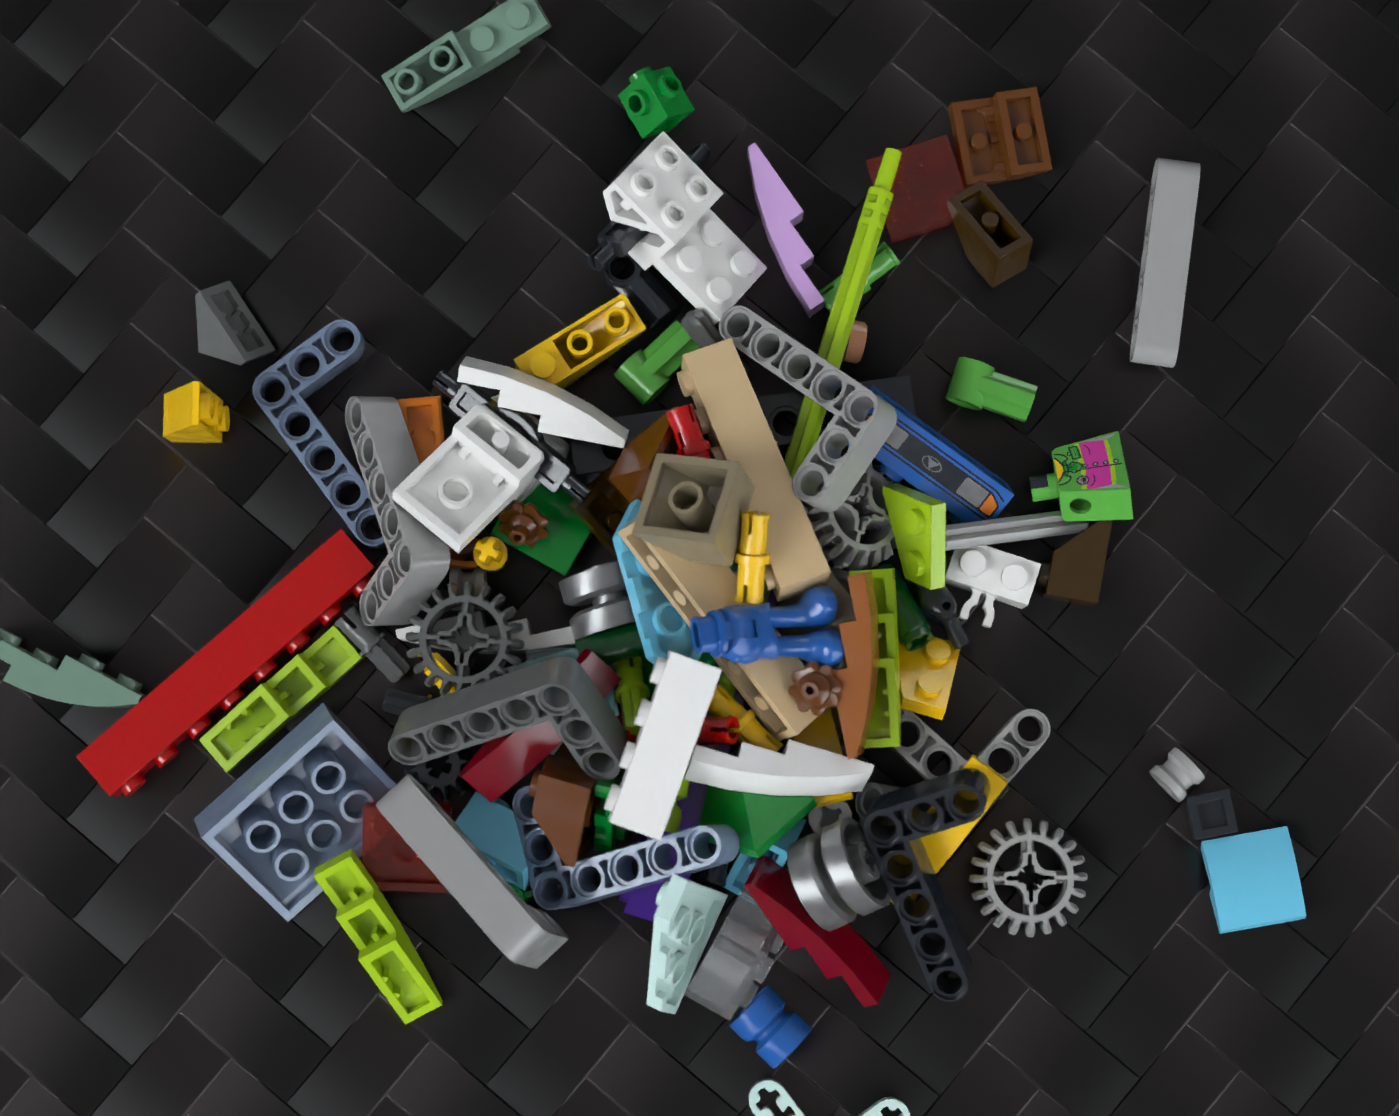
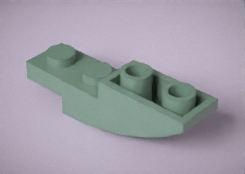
M507 0L459 32L455 33L451 30L381 76L401 112L405 113L442 97L519 54L521 46L550 29L552 25L537 0Z
M0 628V659L11 665L3 681L47 699L98 708L134 707L146 697L145 694L140 692L143 684L122 673L119 674L117 679L102 672L105 667L104 663L85 653H82L79 659L66 655L60 667H57L56 665L60 659L37 647L34 653L25 650L19 646L22 641L20 637Z

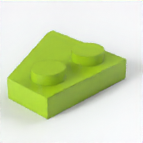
M899 483L882 485V492L905 579L930 590L945 587L946 503Z

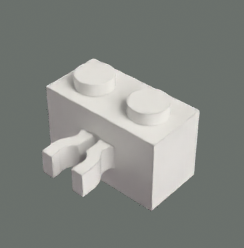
M986 545L951 550L945 568V583L971 592V597L963 604L958 618L968 619L970 609L978 604L980 595L985 597L982 607L985 617L981 626L987 628L991 627L994 619V600L1020 609L1025 608L1029 604L1041 564Z

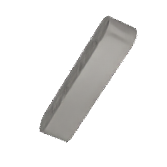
M1156 158L1149 196L1130 347V362L1171 368L1175 366L1180 342L1201 172L1200 163Z

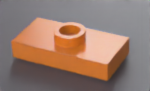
M441 396L398 399L420 464L445 441Z

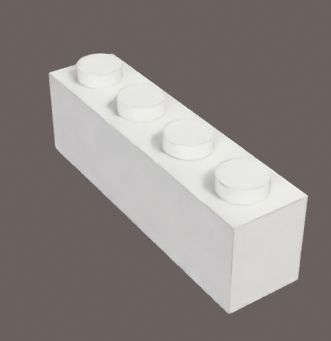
M670 650L666 659L658 656L649 682L656 684L651 701L642 699L634 721L635 725L641 726L636 743L627 741L619 763V767L626 769L620 786L611 785L603 808L611 812L608 818L609 823L661 841L722 669Z

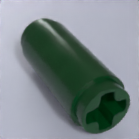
M884 564L875 569H885L894 567L892 564ZM895 569L899 643L904 645L907 651H914L930 642L933 634L930 631L931 627L899 571Z
M636 622L616 626L575 639L578 656L587 648L593 651L606 665L645 655Z

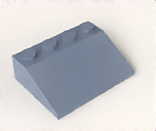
M322 703L194 818V822L201 838L289 922L323 891L313 877L316 867L351 848L360 858L393 828L378 810L376 803L397 782L352 731Z

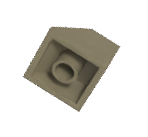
M657 453L632 533L635 537L688 561L731 567L740 539L741 512L749 509L755 486L739 462Z

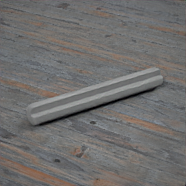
M1060 510L946 525L945 551L1080 533L1088 528L1089 521L1067 522L1062 519Z

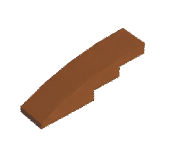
M872 571L847 576L856 619L839 624L847 666L833 670L834 677L842 683V689L835 694L839 697L837 708L848 759L857 758L864 753L875 704L879 647L878 614Z

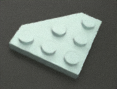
M672 874L670 881H666L661 886L656 898L658 908L654 915L646 1005L661 1012L676 1014L726 901L727 894Z

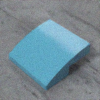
M1287 826L1201 842L1200 848L1211 887L1209 895L1220 934L1306 918L1301 882Z

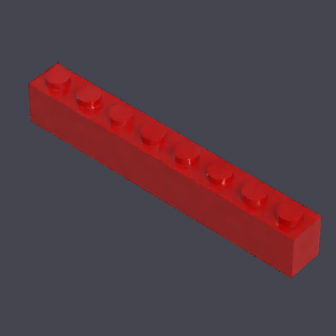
M340 529L76 757L109 796H120L122 793L126 797L130 796L147 781L143 776L155 765L159 769L164 767L179 754L180 751L176 747L188 736L194 740L209 729L213 724L209 718L218 710L223 708L226 712L237 705L245 697L242 690L254 679L261 683L278 668L275 661L288 651L293 655L311 640L308 633L320 622L324 627L333 622L344 611L340 605L353 594L356 598H359L378 568L348 533Z

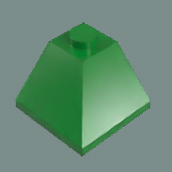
M739 749L731 752L729 755L736 756ZM708 785L699 826L725 824L732 827L737 832L740 840L739 852L759 858L814 809L817 803L813 796H774L733 791ZM711 835L708 842L717 845L715 837Z

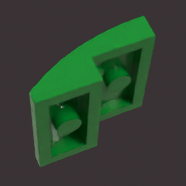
M541 483L522 504L533 503L538 511L549 519V523L546 526L549 531L548 536L545 539L538 540L533 547L526 546L525 543L515 545L509 540L508 535L499 531L500 519H498L490 535L499 538L507 545L567 577L586 541H589L592 532L568 507L574 500L572 496L563 489L552 492Z

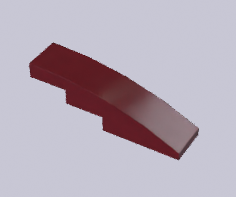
M587 648L576 659L603 698L621 680L608 665ZM546 721L487 741L459 775L492 803L526 776L563 741L551 723Z
M768 856L759 857L744 886L790 951L805 947L827 979L842 976L863 1007L877 1005L891 974L868 944L849 924L830 932L821 928L810 917L801 903L793 886L790 873Z

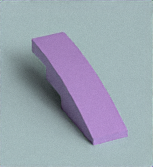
M754 142L748 146L747 157L755 201L766 236L786 281L807 315L811 317L823 308L825 300L804 272L806 268L813 264L814 260L813 253L794 228L795 225L803 220L804 211Z

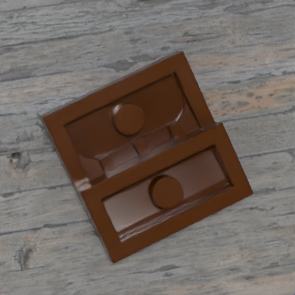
M1037 87L996 92L993 97L953 102L948 106L963 189L981 180L986 185L1049 172L1053 169Z

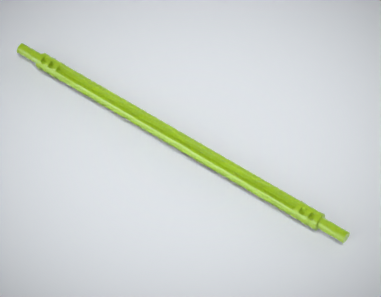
M885 149L874 187H869L818 350V356L838 369L841 366L894 196L890 191L902 152L897 149ZM804 395L784 460L792 481L795 473L817 442L827 409ZM765 588L763 597L764 602H767L771 590L766 591ZM722 670L718 682L733 697L736 687Z

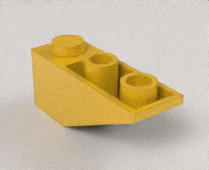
M623 292L513 359L515 368L564 389L644 332L646 327Z
M192 381L164 394V438L170 442L222 443L223 432H228L230 412L228 406H223V400L200 381Z

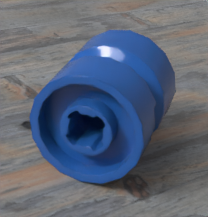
M767 985L740 1011L729 1026L746 1042L755 1040L757 1042L756 1053L774 1069L796 1049L810 1033L812 1027L795 1011L786 1013L784 1011L785 1002Z

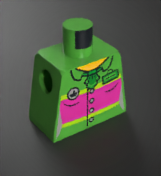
M1119 431L1057 447L1052 451L1054 473L1029 476L1033 502L1058 498L1062 519L1067 522L1133 519L1131 490Z

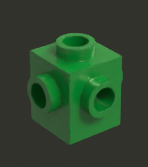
M670 66L657 70H652L651 67L640 69L629 77L628 80L631 84L618 94L628 117L634 123L642 139L659 135L663 131L665 133L671 131L695 110L684 92L680 80L675 76Z

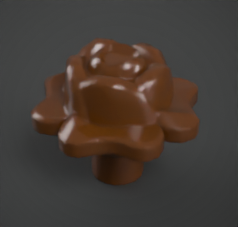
M514 501L510 508L503 509L499 513V519L501 520L498 527L499 531L508 535L509 540L515 545L525 543L526 546L533 547L538 540L545 539L549 534L546 528L549 519L542 515L533 503L523 505L519 501Z
M810 661L804 669L792 673L791 679L795 684L789 687L788 693L796 700L800 712H807L811 709L813 715L819 716L828 707L837 706L839 697L835 693L840 692L842 683L834 677L833 669L830 665L826 664L819 667L817 662Z

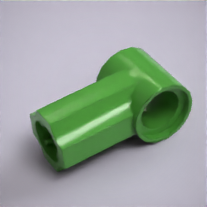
M675 320L644 351L640 349L629 357L616 371L614 376L643 406H646L671 382L670 378L682 367V355L700 348L682 325Z
M959 357L945 398L956 405L980 411L983 408L1025 422L1031 410L1038 386L997 373L995 368L984 362L972 358Z

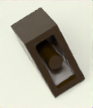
M983 180L947 199V206L967 259L992 288L1027 268L1033 239Z
M1113 520L1096 522L1051 553L1048 561L1041 560V567L1037 576V586L1043 587V598L1086 606L1098 604Z

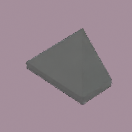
M230 280L201 290L195 295L199 353L242 366L271 355L276 350Z

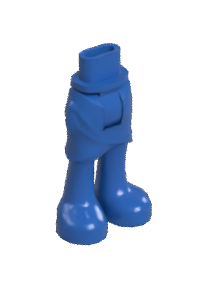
M817 586L808 589L797 604L788 606H770L769 602L734 604L717 610H711L706 616L693 617L690 628L694 650L696 652H710L714 658L722 657L731 660L733 663L749 664L758 661V659L772 660L778 657L803 659L808 663L815 661L819 664V667L827 664L832 669H835L840 665L844 656L842 638L837 630H820L795 636H777L773 629L800 628L816 630L828 626L834 620L837 612L835 593L827 586Z

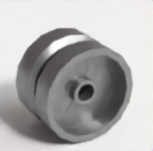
M618 560L591 567L558 583L564 604L577 607L593 603L592 607L577 612L569 620L574 639L636 622Z
M850 817L843 818L824 827L821 836L813 833L790 843L787 850V863L793 886L806 911L821 928L830 932L855 921L857 913L865 916L889 905L891 897L868 846L863 827L857 821Z

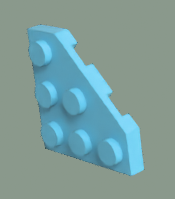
M636 499L627 508L612 537V541L646 659L655 664L658 656L666 659L670 650L699 661L702 652L694 650L690 627L617 534L620 529L638 515L642 501ZM732 564L731 567L728 566L730 569L738 573L737 565Z

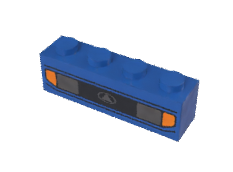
M872 385L869 390L889 402L895 408L897 414V421L893 431L874 457L882 463L879 466L880 470L897 483L905 479L916 487L914 490L945 502L946 510L949 511L947 517L954 524L996 519L1014 496L1009 484ZM874 407L867 412L865 421L872 416Z

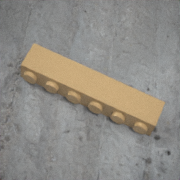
M732 338L683 354L681 371L677 372L678 382L684 396H692L697 408L694 412L699 428L703 435L708 434L713 448L709 449L711 459L739 462L755 486L748 510H757L758 515L762 511L770 514L766 551L771 556L770 563L765 565L764 588L766 591L773 589L777 601L780 602L804 593L813 587L826 585L831 570L802 502L794 494L792 488L793 481Z
M637 516L617 532L689 627L693 617L706 616L711 610H717L729 605L746 604L747 599H744V603L735 601L738 573L728 566L688 561L635 537L632 531ZM773 628L776 635L781 636L777 629ZM713 657L769 732L778 741L798 735L818 717L813 715L811 709L807 712H800L796 700L788 693L789 687L795 684L791 679L792 673L805 668L799 658L778 657L772 660L758 659V661L743 664L739 662L733 663L731 660L722 657Z

